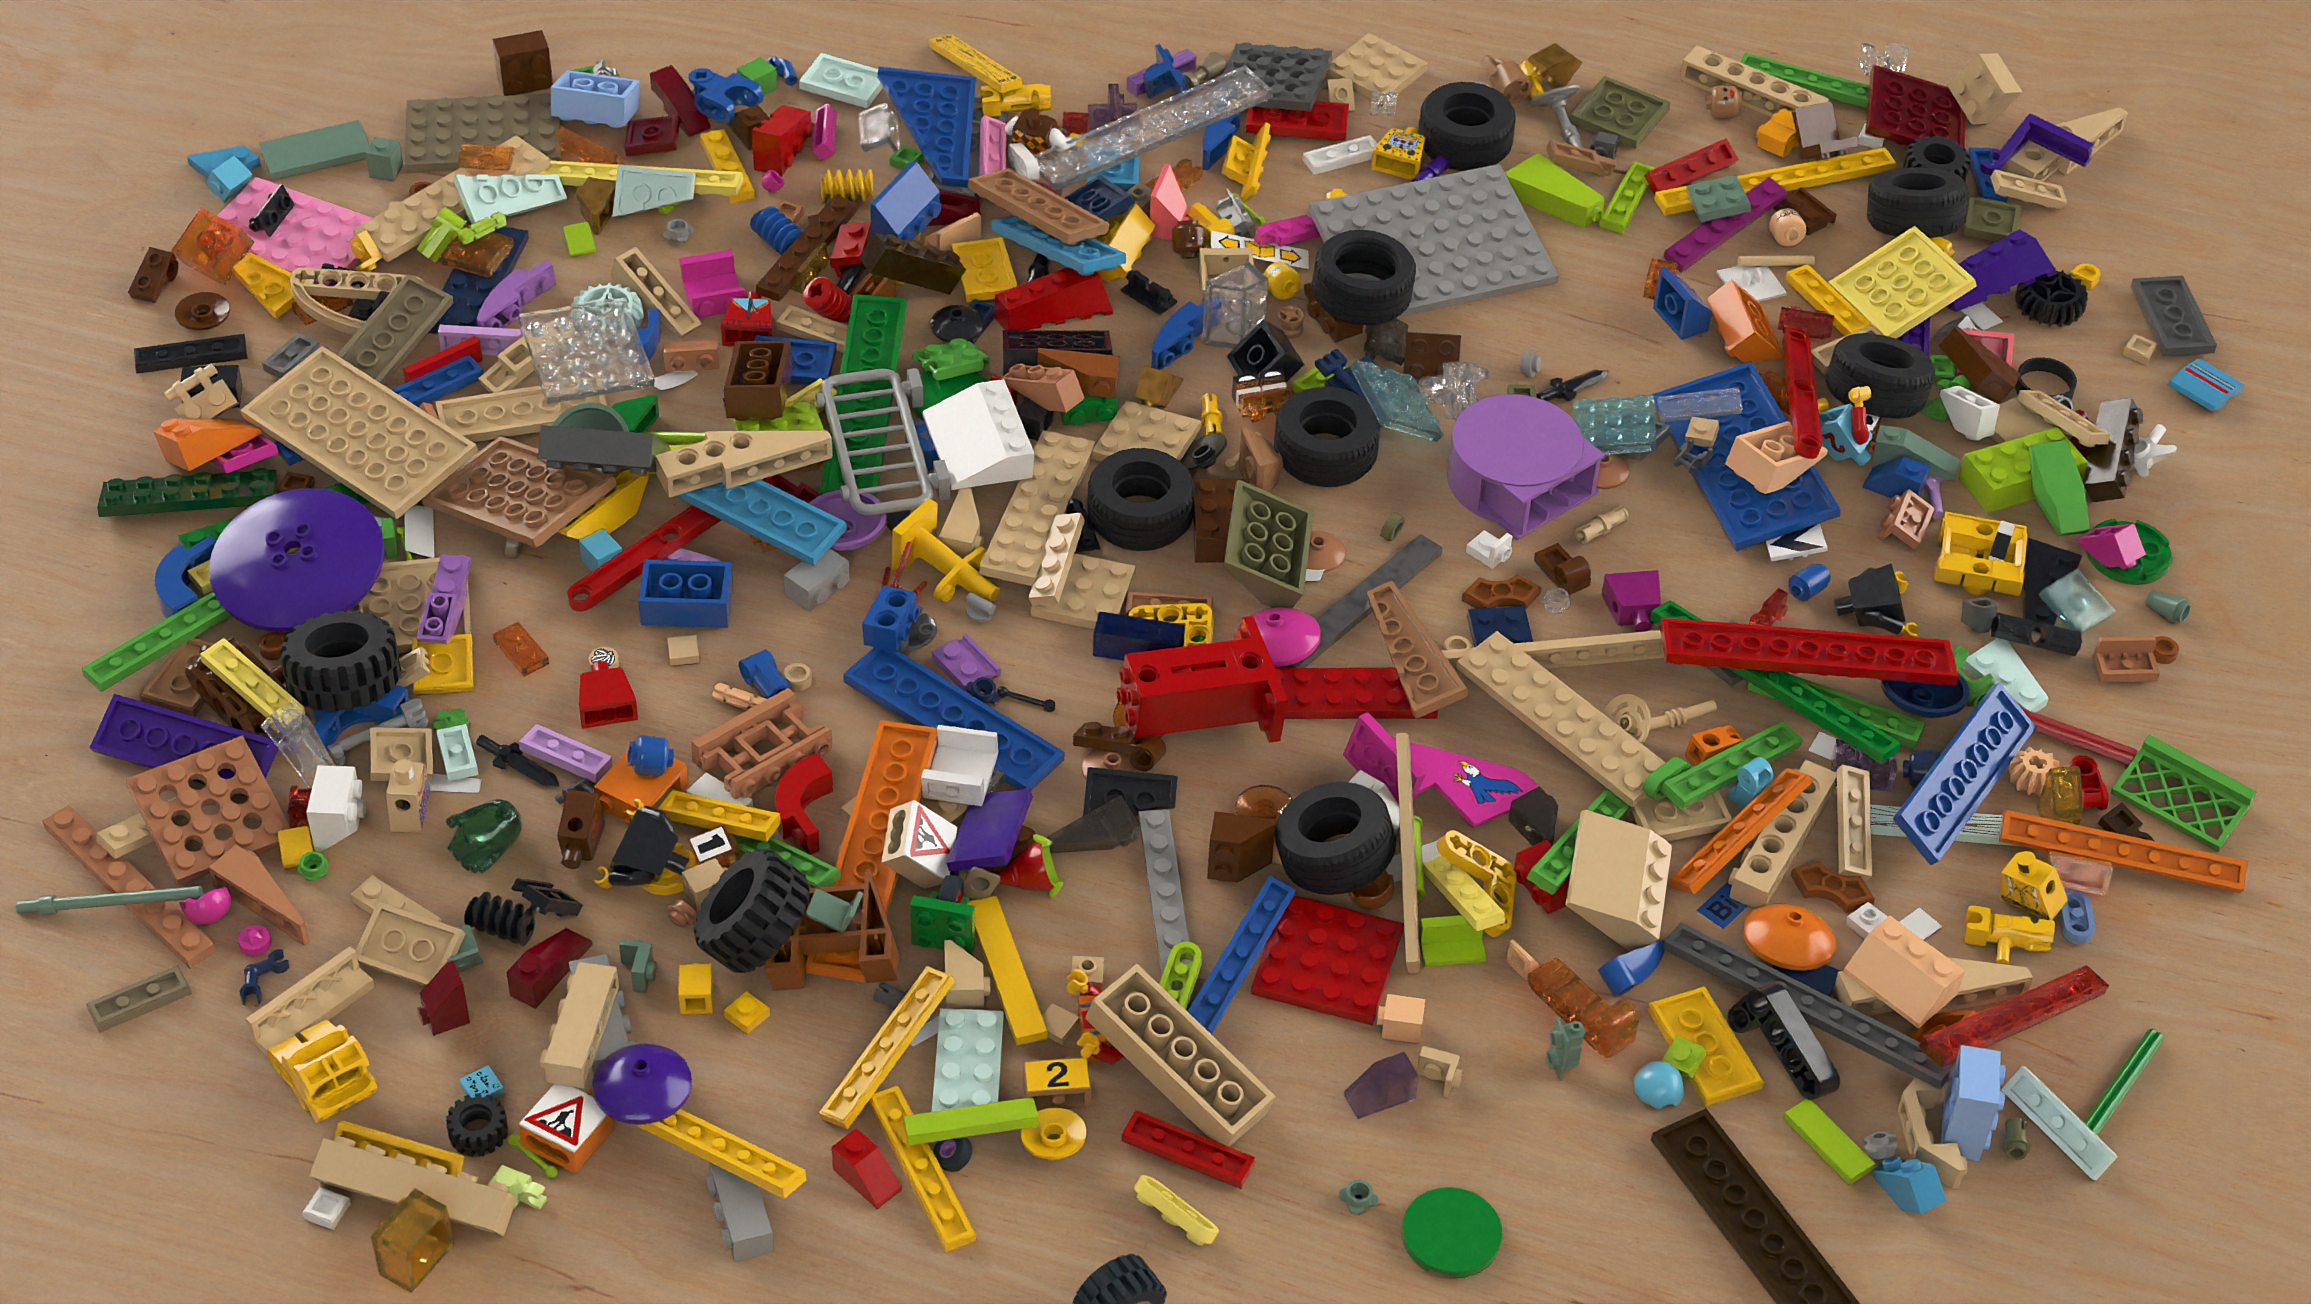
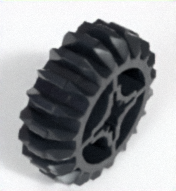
M2064 270L2061 272L2056 271L2057 274L2047 277L2046 274L2035 277L2036 282L2026 286L2024 282L2019 283L2015 294L2017 308L2022 310V315H2029L2030 321H2039V325L2046 323L2051 327L2052 324H2056L2061 328L2064 323L2070 326L2072 321L2077 322L2085 312L2088 301L2086 286L2081 285L2080 279H2074L2073 274H2065Z

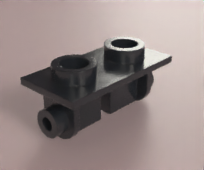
M280 184L275 192L269 194L268 200L261 210L249 220V228L252 231L264 230L268 237H271L295 206L283 184Z
M1130 270L1127 273L1126 279L1128 284L1121 288V292L1158 315L1163 314L1178 302L1170 294L1169 289L1163 288L1154 281L1149 283V278L1142 275L1138 270Z
M1076 498L1070 499L1066 506V514L1081 513L1085 520L1075 552L1099 550L1100 545L1089 521L1086 509H1083V504L1080 500Z

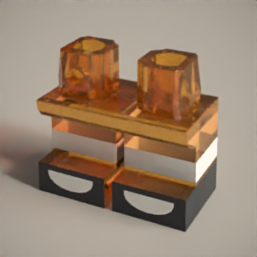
M1283 368L1259 372V377L1256 372L1233 376L1232 398L1242 418L1249 417L1253 423L1265 419L1267 413L1274 412L1277 417L1281 406L1290 398L1291 389L1287 388L1285 384Z

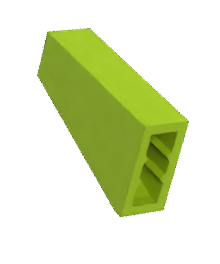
M1539 153L1505 172L1520 203L1582 228L1598 222L1603 216L1605 197Z

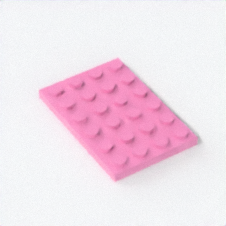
M256 177L195 237L197 246L239 261L252 253L291 273L301 267L321 268L323 263L332 264L334 268L340 266L354 269L361 260L353 254L349 240L354 237L353 229L369 221L372 217L285 187L295 206L272 236L268 237L264 230L252 231L249 228V220L261 210L268 200L269 194L275 192L279 185ZM331 279L326 280L323 284L335 286L338 282Z

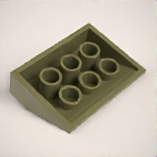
M1237 480L1224 567L1262 604L1271 608H1293L1303 596L1314 511L1249 483Z

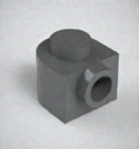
M1599 131L1597 136L1593 135L1590 149L1595 150L1599 156L1615 160L1620 136Z
M1988 597L1963 600L1961 622L1972 627L1974 632H1989L1992 620L1997 613V602Z

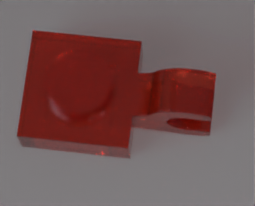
M1778 588L1763 603L1762 609L1751 616L1749 625L1772 626L1776 620H1782L1788 610V606H1786L1788 593Z

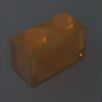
M2048 849L2045 863L2052 865L2057 870L2063 887L2107 896L2113 865L2109 861Z

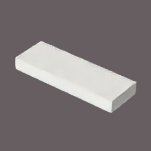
M1371 135L1305 152L1303 153L1302 160L1312 174L1316 175L1371 160L1373 149L1377 143Z

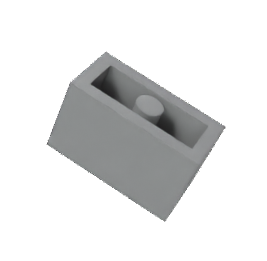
M831 549L814 566L801 561L784 574L785 595L810 612L819 604H823L838 589L845 587L850 581L849 561Z

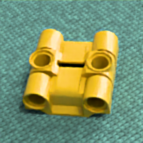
M1945 511L1938 534V542L1942 543L1940 556L1937 558L1933 581L1960 585L1962 579V586L1967 592L1974 595L1985 594L1987 591H1991L1993 586V592L2019 596L2024 578L2027 526L2014 524L2015 528L2004 561L1988 560L2001 521ZM1976 555L1983 556V559L1976 558Z

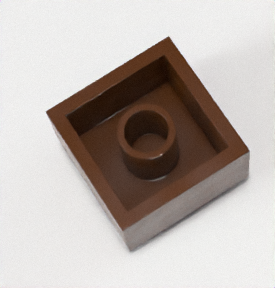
M542 30L492 39L497 79L503 96L551 88L553 80L550 53Z

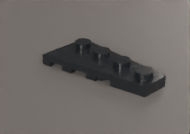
M2031 538L2027 539L2024 581L2025 597L2023 601L2024 619L2055 626L2082 555ZM2036 627V628L2033 630V631H2036V632L2041 633V631H2040V629H2039L2038 627Z

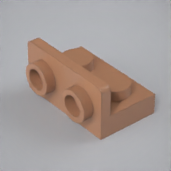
M717 339L663 343L665 373L720 369Z
M1908 489L1900 496L1898 494L1895 495L1888 503L1887 508L1889 511L1879 524L1882 528L1878 537L1884 540L1892 533L1912 549H1915L1923 539L1935 508Z

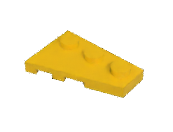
M252 253L232 267L234 276L276 320L297 304L291 291V272Z

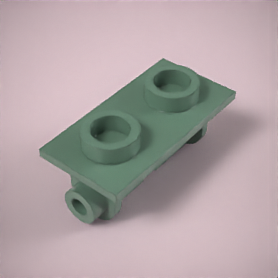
M1559 1016L1555 1017L1553 1031H1550L1551 1043L1549 1050L1546 1051V1059L1549 1068L1555 1070L1560 1081L1563 1079L1564 1070H1572L1579 1064L1580 1045L1583 1043L1585 1028L1578 1021L1562 1025Z

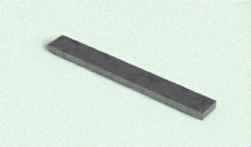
M1422 534L1418 535L1319 616L1316 621L1320 626L1321 640L1317 649L1307 658L1284 667L1305 668L1373 612L1366 591L1393 581L1397 588L1401 589L1442 555L1443 547Z

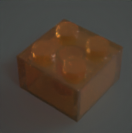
M200 207L171 251L185 265L225 286L233 275L232 267L246 256L254 241L241 228Z

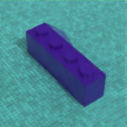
M2019 229L1958 264L1975 279L1977 286L1946 307L1954 312L1986 301L1987 296L1990 294L2002 295L2008 293L2011 286L2024 282L2025 286L2036 282L2035 277L2046 274L2047 277L2057 274L2056 269L2037 239Z

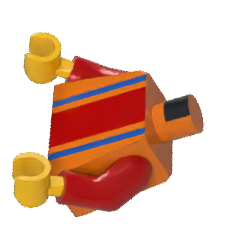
M1075 969L1067 976V979L1071 981L1067 985V991L1073 995L1080 991V996H1078V1016L1080 1017L1081 1037L1077 1041V1045L1083 1047L1080 1053L1083 1058H1088L1089 1064L1099 1061L1115 1064L1125 1056L1085 1019L1092 1000L1103 991L1089 983L1087 975L1082 970Z

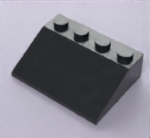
M1002 330L1003 376L1009 372L1012 366L1017 364L1037 366L1038 348L1112 355L1109 330Z

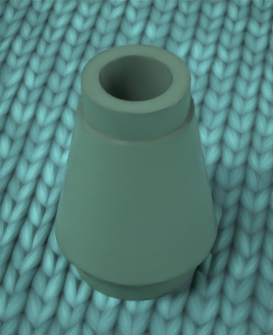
M2152 590L2146 599V606L2151 607V609L2172 623H2184L2192 608V603L2188 602L2186 597L2157 592L2155 590Z

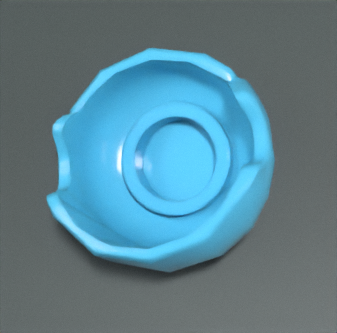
M1661 1061L1647 1063L1640 1068L1633 1079L1635 1095L1643 1103L1650 1104L1658 1110L1668 1104H1672L1675 1107L1678 1106L1684 1096L1682 1076L1670 1063Z

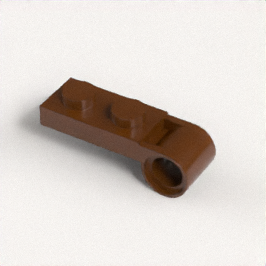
M1098 722L1084 723L1073 734V746L1130 755V762L1133 767L1142 772L1151 770L1166 753V745L1160 737L1135 738L1133 731L1125 726L1109 727L1103 726Z

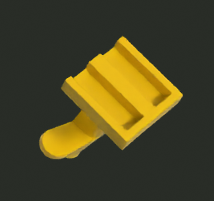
M928 498L892 530L891 569L901 574L918 558L931 564L946 575L934 591V598L939 602L950 601L955 593L957 584L968 592H972L991 602H994L998 597L1000 588L983 575H979L977 569H980V564L987 551L983 546L978 547L962 559L936 538L938 503Z

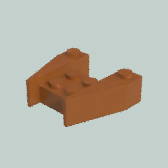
M865 870L864 884L810 888L809 902L805 905L806 910L816 889H820L850 904L859 891L863 893L854 917L844 933L808 918L804 913V916L799 920L800 924L791 933L790 939L785 946L782 945L778 953L773 958H769L765 964V971L773 991L800 989L805 987V964L808 954L859 950L858 962L866 983L898 981L900 954L871 870Z

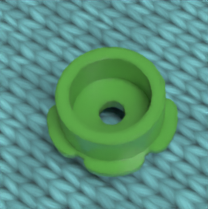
M308 852L301 857L298 872L309 881L323 878L329 871L327 866L328 860L319 852Z

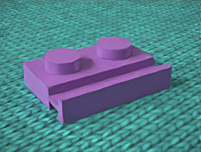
M967 634L963 635V639L959 641L955 639L932 651V660L965 692H967L965 687L970 681L974 682L980 677L991 679L994 676L996 678L1001 676V668Z

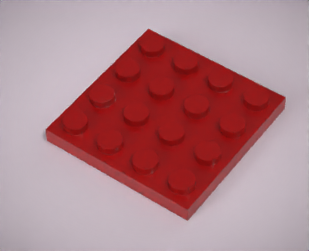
M1294 896L1266 943L1251 986V995L1373 1026L1403 934L1404 923Z

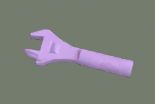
M1928 476L1925 485L1929 491L1931 506L1935 508L1932 515L1934 519L1940 520L1944 517L1939 487L1945 479Z

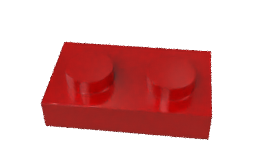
M855 222L840 226L838 236H835L834 250L829 256L830 266L835 269L838 278L842 276L847 265L863 264L859 257L871 240V222Z

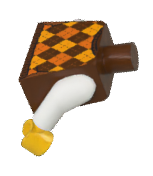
M1036 108L1025 109L1021 112L1020 116L1015 114V117L1005 126L1006 134L1012 136L1011 144L1023 143L1036 159L1054 165L1062 151L1072 150L1073 148L1082 150L1085 136L1070 133L1069 137H1065L1060 131L1057 121L1054 118L1040 114V111Z

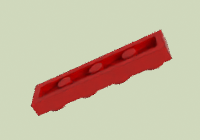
M1726 138L1648 171L1644 177L1655 195V192L1687 185L1731 166L1739 159Z
M1138 1110L1134 1111L1122 1132L1121 1141L1239 1189H1242L1255 1165L1254 1156Z

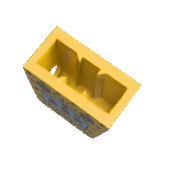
M1407 127L1405 131L1396 128L1390 129L1373 149L1371 169L1410 180L1414 179L1421 169L1425 137L1419 135V131L1414 127Z

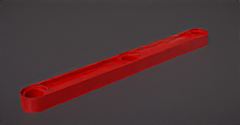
M1788 327L1782 340L1794 450L1804 458L1815 459L1819 455L1823 442L1810 339L1806 331L1797 327Z
M770 477L762 480L771 485ZM691 505L573 584L567 591L569 606L573 610L580 612L591 609L640 576L643 572L644 560L665 559L720 522L721 519ZM668 534L678 535V537L673 540L664 539V537ZM578 594L589 595L584 600L579 601L574 599V597Z

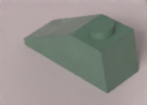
M1880 425L1875 442L1873 467L1906 457L1930 466L1928 473L1930 477L1956 480L1960 459L1908 429Z

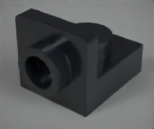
M380 291L375 301L356 299L348 317L367 321L387 298L386 292Z

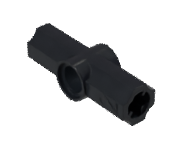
M1999 612L1993 618L1990 628L1991 637L2070 656H2076L2082 644V632ZM2038 627L2041 631V636L2034 642L2031 637L2032 631Z

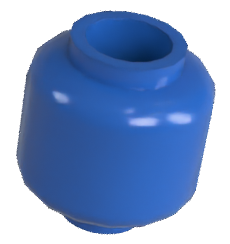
M641 735L636 738L635 742H630L627 763L628 766H632L635 774L658 777L665 773L667 767H672L674 750L669 749L665 738Z

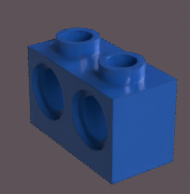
M882 586L862 622L864 645L895 652L898 651L902 641L907 640L912 623L918 620L920 614V606L916 603V592Z

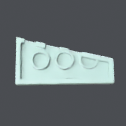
M526 174L525 176L455 175L453 177L471 224L486 217L490 219V215L496 212H501L505 217L561 203L567 199L558 174Z

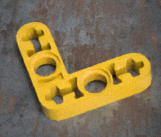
M1206 604L1141 605L1129 612L1131 630L1137 634L1184 633V646L1212 643L1213 615L1211 608ZM1171 615L1178 617L1173 622L1164 621L1166 617ZM1195 636L1206 637L1201 642L1191 641V639Z
M1450 830L1438 839L1436 843L1437 850L1445 860L1484 882L1483 890L1505 913V923L1484 929V932L1489 936L1498 937L1510 928L1512 922L1516 886L1514 867L1509 861L1457 831ZM1472 854L1478 858V860L1481 863V866L1475 862V860L1472 857ZM1494 892H1496L1500 896L1503 903H1500L1497 900V898L1494 895Z

